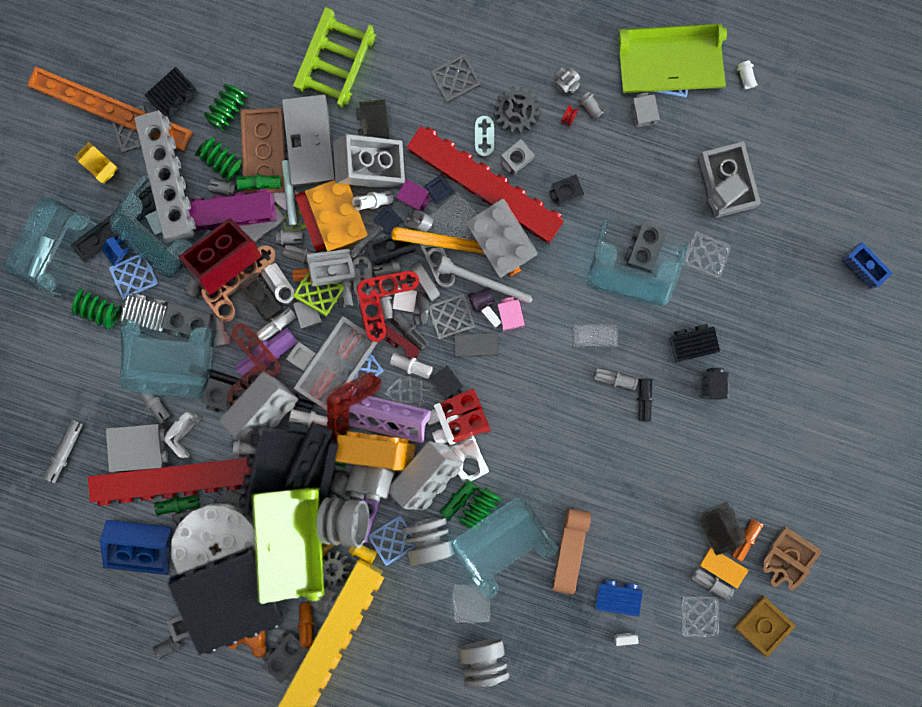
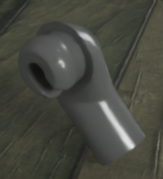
M420 293L416 296L420 314L413 315L414 325L416 326L420 324L423 326L428 320L430 307L426 293Z

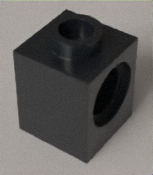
M576 174L553 183L551 186L552 190L549 191L553 203L557 202L559 207L584 196ZM568 187L571 190V195L563 196L560 193V188Z
M448 365L430 378L445 399L462 393L460 389L463 385Z

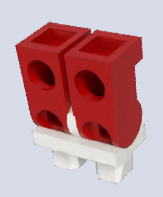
M474 388L454 396L441 404H435V409L430 411V418L427 421L430 427L441 423L443 429L432 433L435 442L440 444L449 442L450 445H453L476 434H484L491 431Z

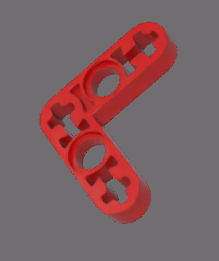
M404 271L362 280L357 285L356 294L365 335L369 341L379 342L386 335L379 297L415 289L419 284V278L415 272ZM406 275L410 279L413 278L414 282L411 283V287L408 284L399 285L401 289L398 290V282L395 277H398V281L406 279ZM389 279L393 282V289L391 291H385L382 288L383 280ZM374 281H378L377 288L380 294H377V289L370 291L369 295L361 292L364 284H367V287H373L376 285ZM368 305L376 307L377 314L374 317L366 315L365 308ZM379 318V322H376L375 325L377 330H381V333L376 338L375 335L370 334V331L373 330V323L368 325L367 321Z

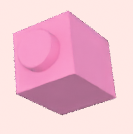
M513 297L502 299L501 304L497 305L502 330L523 327L524 320L519 300H514Z

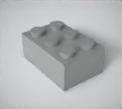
M346 134L333 141L336 184L392 189L405 183L403 143L401 140Z
M744 141L704 151L698 156L708 193L733 173H737L748 187L744 194L721 212L718 209L714 210L712 208L714 218L753 209L761 204Z
M501 199L466 222L500 278L538 255V252L505 199Z
M262 372L219 422L234 438L251 445V437L253 433L256 434L257 426L277 427L284 415L294 408L299 398L283 382Z
M429 441L391 484L388 492L403 509L425 510L432 504V499L446 488V483L450 478L455 477L460 472V467L464 462L448 445Z

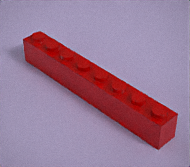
M420 126L407 145L409 153L489 206L494 205L501 199H505L522 228L549 245L564 223L560 213L553 209L551 211L543 207L545 204L535 197L532 200L526 196L527 192L521 187L516 186L514 188L508 184L509 180L501 174L496 176L490 172L491 168L482 162L476 163L472 160L473 156L464 150L462 152L454 148L455 144L446 138L444 140L437 137L438 133L427 126L425 129Z
M247 458L88 476L90 503L97 502V506L110 505V500L119 499V504L132 502L134 497H140L141 501L153 500V495L162 494V498L175 497L176 492H183L184 496L196 495L197 490L205 489V493L218 492L219 487H227V491L238 490L240 485H243L244 475L249 473V467H247Z

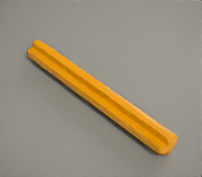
M398 227L392 229L391 237L394 240L485 254L479 243L475 240Z

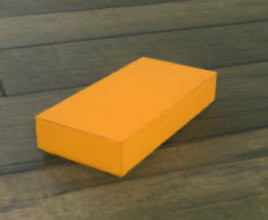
M712 547L709 548L699 564L737 589L748 572V569Z

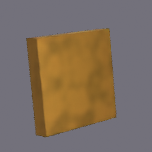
M762 596L734 626L766 658L796 627L765 596Z

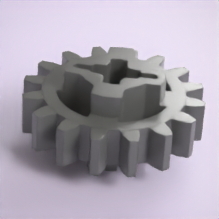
M512 87L510 93L505 89L504 97L499 95L497 98L500 103L494 104V108L498 109L494 112V116L500 117L497 120V124L503 123L504 131L508 127L511 128V134L514 133L515 129H518L519 134H522L523 128L530 131L529 124L536 125L537 121L534 117L539 118L540 113L535 111L540 109V104H535L537 96L531 98V90L524 93L523 87L519 91ZM515 97H520V98H523L524 100H519V99H516ZM507 102L509 108L503 113V106ZM531 107V115L527 118L525 112ZM513 108H521L520 114L518 112L513 113ZM511 120H513V121H518L519 124H515V123H512V122H510V121H511Z

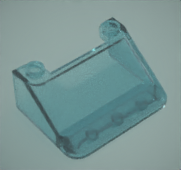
M41 198L36 203L6 261L7 271L33 287L51 296L60 298L61 294L54 291L56 288L55 278L45 272L68 227L75 231H82L88 227L89 223L96 226L99 222L52 198Z
M123 319L121 328L120 385L125 391L189 399H199L204 396L208 384L214 347V335L210 328L198 327L191 332L189 343L140 338L141 329L139 324L134 320Z
M521 498L513 499L457 537L453 542L454 553L487 602L498 593V584L493 576L525 554L535 549L540 557L549 559L559 553L558 546L528 503Z

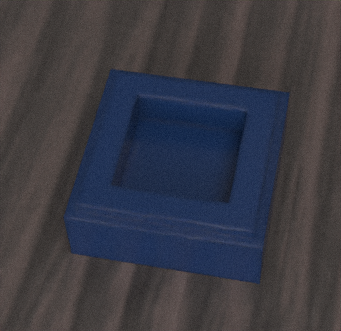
M442 174L424 185L436 204L454 193Z
M388 205L373 219L374 223L387 236L392 232L393 228H396L403 222Z

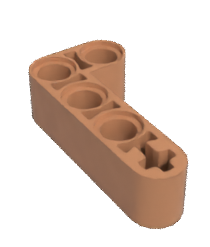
M267 245L259 247L260 254L265 253V255H269L270 260H261L259 268L256 261L251 264L254 267L252 273L240 272L234 277L236 283L233 286L224 284L217 290L218 295L216 298H208L206 296L207 293L202 288V296L218 320L221 322L231 321L235 316V309L228 297L261 275L260 272L264 268L275 263V251L272 247ZM221 307H229L231 309L230 314L227 316L220 315L219 310Z
M567 508L552 591L570 595L575 593L585 536L590 526L591 512L574 508Z

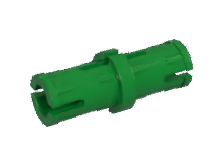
M256 174V176H237V190L281 189V175L266 176Z
M467 479L457 493L451 495L452 498L439 511L440 514L450 521L460 507L466 505L465 502L478 487Z
M198 494L183 498L177 496L173 497L172 500L154 502V507H157V509H154L156 516L172 512L179 514L183 510L200 508V503L195 502L200 501Z

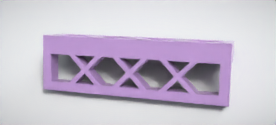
M351 391L341 403L342 424L397 438L409 439V441L421 444L424 441V426L430 418V410ZM348 412L354 413L359 419L349 418ZM372 417L379 424H372L367 418ZM387 422H393L398 429H392ZM407 428H417L418 435L412 434Z

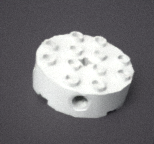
M211 503L192 511L179 523L172 539V560L177 573H182L250 546L255 548L254 521L248 514L243 516V510L231 504ZM216 543L222 549L219 552H216L215 548H213Z

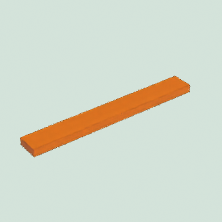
M38 67L34 68L27 87L136 132L138 131L134 117L148 114ZM170 122L171 129L168 130L170 136L174 138L176 149L185 152L193 132ZM161 133L155 134L153 139L157 140Z

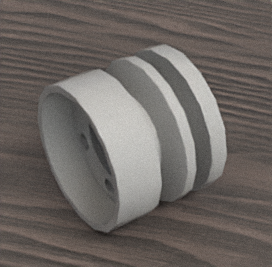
M329 497L324 499L317 517V535L320 542L333 545L342 543L344 546L358 548L362 546L369 527V510L366 502L361 500H347L345 502L340 498L334 499Z
M445 518L423 519L401 529L403 535L413 534L412 537L404 539V542L415 543L416 546L407 551L410 566L425 564L454 555L451 540L440 539V536L449 532L448 528L438 530V526L447 524Z
M502 639L477 641L458 648L460 664H471V667L462 671L463 676H470L464 679L465 687H488L509 678L508 671L502 670L507 667V662L496 661V659L505 655Z

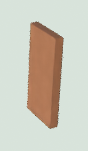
M283 107L240 110L243 176H256V174L266 176L281 175V189L270 188L265 190L271 193H284L281 161L286 160ZM245 189L243 192L252 194L257 189Z

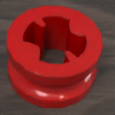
M569 105L562 117L561 123L567 122L570 127L579 109H572L571 105Z

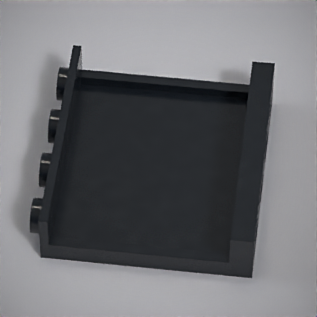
M257 426L256 434L253 433L251 437L253 452L248 454L247 458L249 473L245 474L243 479V487H246L245 493L240 495L239 507L243 509V516H247L248 510L253 511L252 495L280 492L307 432ZM336 436L330 437L307 487L318 488L319 509L321 503L328 497L338 450Z
M254 546L176 574L169 579L168 587L199 655L213 653L224 645L232 646L240 639L245 637L253 638L261 631L266 629L274 630L282 624L283 614L282 612L279 613L274 601L259 603L256 551Z

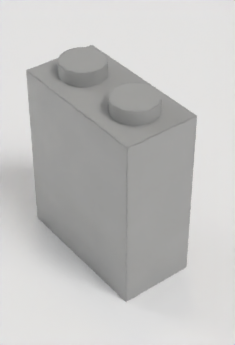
M163 425L106 428L109 472L165 467V463H168V452L164 450V441L167 433Z

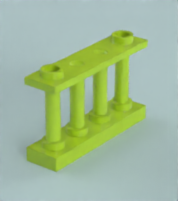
M325 7L293 87L295 91L302 94L305 89L311 88L338 99V108L343 109L344 104L348 105L352 96L350 92L367 48L373 45L376 34H374L372 25H368L365 33L336 21L333 10ZM334 29L362 40L358 52L328 41L327 35L329 30L332 31ZM321 49H328L353 59L354 62L350 72L321 61L320 57H318ZM318 68L346 79L342 91L312 80L310 76L313 69L316 70Z

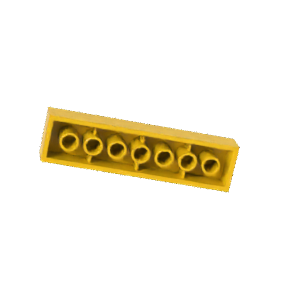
M359 559L279 707L315 706L321 695L318 689L325 688L332 675L328 672L329 669H335L342 656L339 653L340 649L345 650L353 636L349 632L351 629L356 631L363 618V615L360 614L361 610L364 609L366 611L374 598V596L370 595L372 590L377 591L384 579L381 576L383 570Z

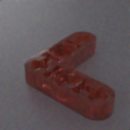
M245 324L234 326L231 332L232 338L256 366L228 390L227 398L232 404L238 400L232 399L234 397L233 391H241L243 387L240 385L243 382L249 388L248 379L251 375L259 376L262 372H265L275 377L281 369L279 360ZM239 329H241L242 331L246 329L247 332L245 333V335L250 340L252 337L255 338V340H252L247 344L246 348L243 345L247 342L241 337L237 339V336L239 335L237 331ZM254 344H259L262 347V353L259 356H253L250 353V348ZM266 353L269 354V356L266 357V359L269 362H276V364L274 365L275 370L273 372L271 370H265L267 368V365L263 361H261L260 364L257 362L258 360L264 358Z
M366 373L333 390L329 394L327 399V427L333 430L331 436L338 438V435H346L347 431H349V407L375 394L379 390L381 379L373 373Z

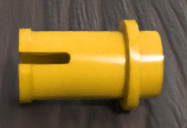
M363 545L359 548L350 547L348 551L352 557L356 556L369 564H372L377 555L376 551Z

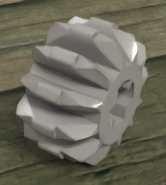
M331 551L327 553L328 559L325 556L322 558L324 582L326 579L328 580L327 587L329 588L332 586L333 581L337 588L340 587V580L343 583L347 582V578L344 575L350 576L352 573L349 570H345L352 566V563L344 564L348 556L344 555L339 559L340 551L335 552L334 558ZM331 563H334V566L339 568L336 571V575H333V572L330 573L328 570L332 566Z

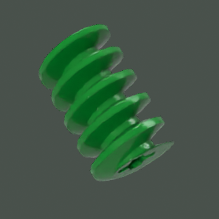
M228 84L223 85L226 92L219 91L218 93L221 99L214 98L213 101L216 106L210 105L208 107L211 113H204L207 121L222 132H225L221 127L222 125L228 127L230 125L226 119L234 120L231 112H239L236 104L244 105L241 97L249 98L243 91Z
M215 137L207 139L196 150L195 156H200V161L202 162L207 161L206 165L208 167L213 166V171L215 173L220 172L221 178L227 177V183L233 181L241 171L242 159L234 161L236 154L233 153L228 156V147L220 150L221 142L214 145Z
M79 289L73 301L72 313L76 316L80 315L82 319L88 318V321L91 323L96 321L98 326L103 325L107 330L112 328L121 315V305L114 310V302L106 306L107 299H103L99 303L98 295L92 300L91 292L83 296L84 289Z
M486 487L485 489H477L480 496H472L476 502L475 504L467 503L471 510L463 509L462 512L466 517L457 518L462 525L477 534L475 529L483 530L480 522L488 523L485 515H493L490 508H498L495 500L503 501L502 498Z

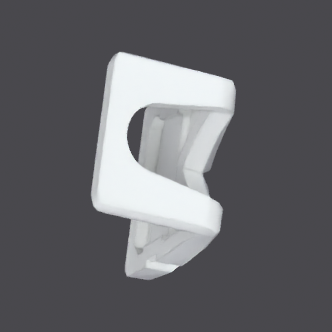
M185 412L179 417L178 422H174L165 436V442L181 458L189 459L191 457L179 441L202 420L200 415ZM172 437H174V444L170 441Z
M474 436L456 442L453 445L445 444L463 462L465 458H472L478 462L479 471L474 475H467L463 471V465L460 467L461 470L458 475L463 484H465L467 479L473 481L489 472Z

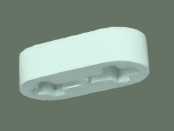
M481 116L475 122V152L478 156L487 158L494 151V122L488 116ZM482 121H486V124L490 125L487 128L486 135H482V128L478 127V125H482ZM482 139H486L487 146L491 147L487 149L486 153H483L482 149L478 148V146H482Z

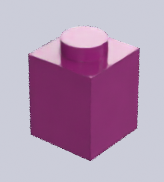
M408 179L405 180L396 196V200L412 210L419 211L421 209L425 210L431 199L428 198V190Z

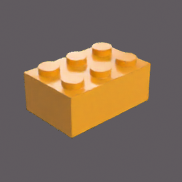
M333 180L305 191L327 252L343 250L370 240L359 210L354 209L357 206L353 207L352 201L354 196L349 185L336 184V181Z
M347 431L346 435H338V450L335 461L404 470L414 459L416 445L408 444L409 439Z

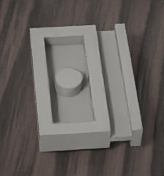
M350 249L307 254L306 260L308 262L312 287L355 281L356 277L352 258L350 257Z

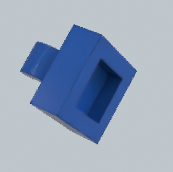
M111 237L105 241L101 249L113 266L120 263L130 250V247L121 249L119 246L124 241L123 238L115 240Z

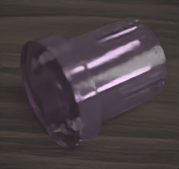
M489 288L474 294L472 292L467 294L470 305L476 314L480 312V309L495 303L494 296Z

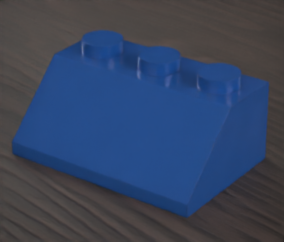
M106 520L100 537L103 568L168 575L172 549L171 527Z

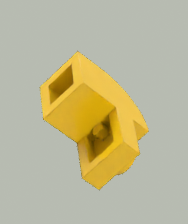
M90 142L75 156V159L103 184L111 179L118 170V167Z

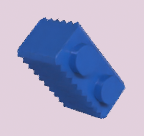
M863 242L854 246L842 258V261H845V264H848V267L854 270V274H857V277H860V280H863V283H866L869 289L880 287L893 274Z
M604 579L603 583L598 582L594 604L595 610L639 617L643 590L638 588V584L625 582V586L616 585L617 581Z

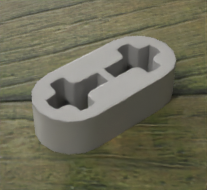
M419 210L410 211L404 220V225L407 228L427 232L433 223V219Z
M363 256L357 257L353 261L356 277L355 281H353L355 293L361 279L373 278L372 264L368 258ZM360 261H364L368 265V268L364 269L365 275L362 276L360 269L356 268V265H360ZM370 287V289L366 290V295H369V292L373 290V287Z
M419 261L410 266L411 270L418 275L419 283L431 301L441 296Z

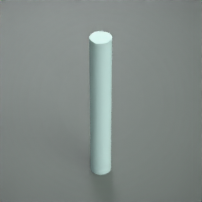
M283 160L281 163L289 225H297L289 160Z

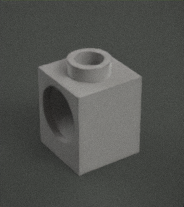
M641 93L636 95V98H633L631 106L636 128L657 124L660 118L655 94Z
M520 139L501 155L502 162L500 164L507 173L511 171L515 175L529 164L535 155L523 140ZM518 154L521 156L522 161L513 163L510 160V156Z
M306 296V297H301L302 299H304V300H306L307 302H309L307 296ZM314 297L311 298L312 302H316ZM300 301L293 304L302 330L324 324L319 312Z

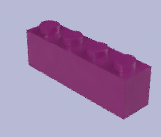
M265 189L256 190L252 194L237 192L234 193V196L230 197L216 195L213 196V199L207 200L204 198H194L190 202L191 209L188 210L190 217H193L196 229L193 230L194 232L214 230L229 218L238 226L277 221L275 198L270 191Z

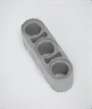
M429 228V230L427 231L428 233L437 234V233H436L433 229H431V228ZM419 244L438 286L444 289L450 288L454 284L455 275L450 273L451 280L448 283L440 282L439 276L441 274L435 271L436 264L430 260L431 256L435 253L447 257L442 247Z

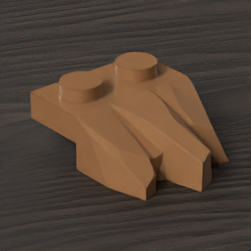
M784 526L768 550L764 559L763 572H774L770 581L774 588L783 581H788V588L793 591L810 573L809 569L820 556L822 550Z

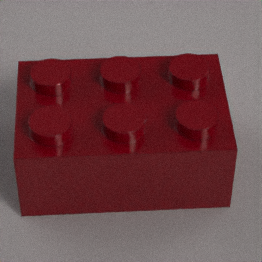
M229 218L179 255L178 258L188 274L210 296L262 255L254 241Z

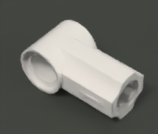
M277 263L267 266L260 272L281 304L290 306L296 301L293 298L296 291L292 288ZM284 290L291 291V296L287 300L281 299V293Z

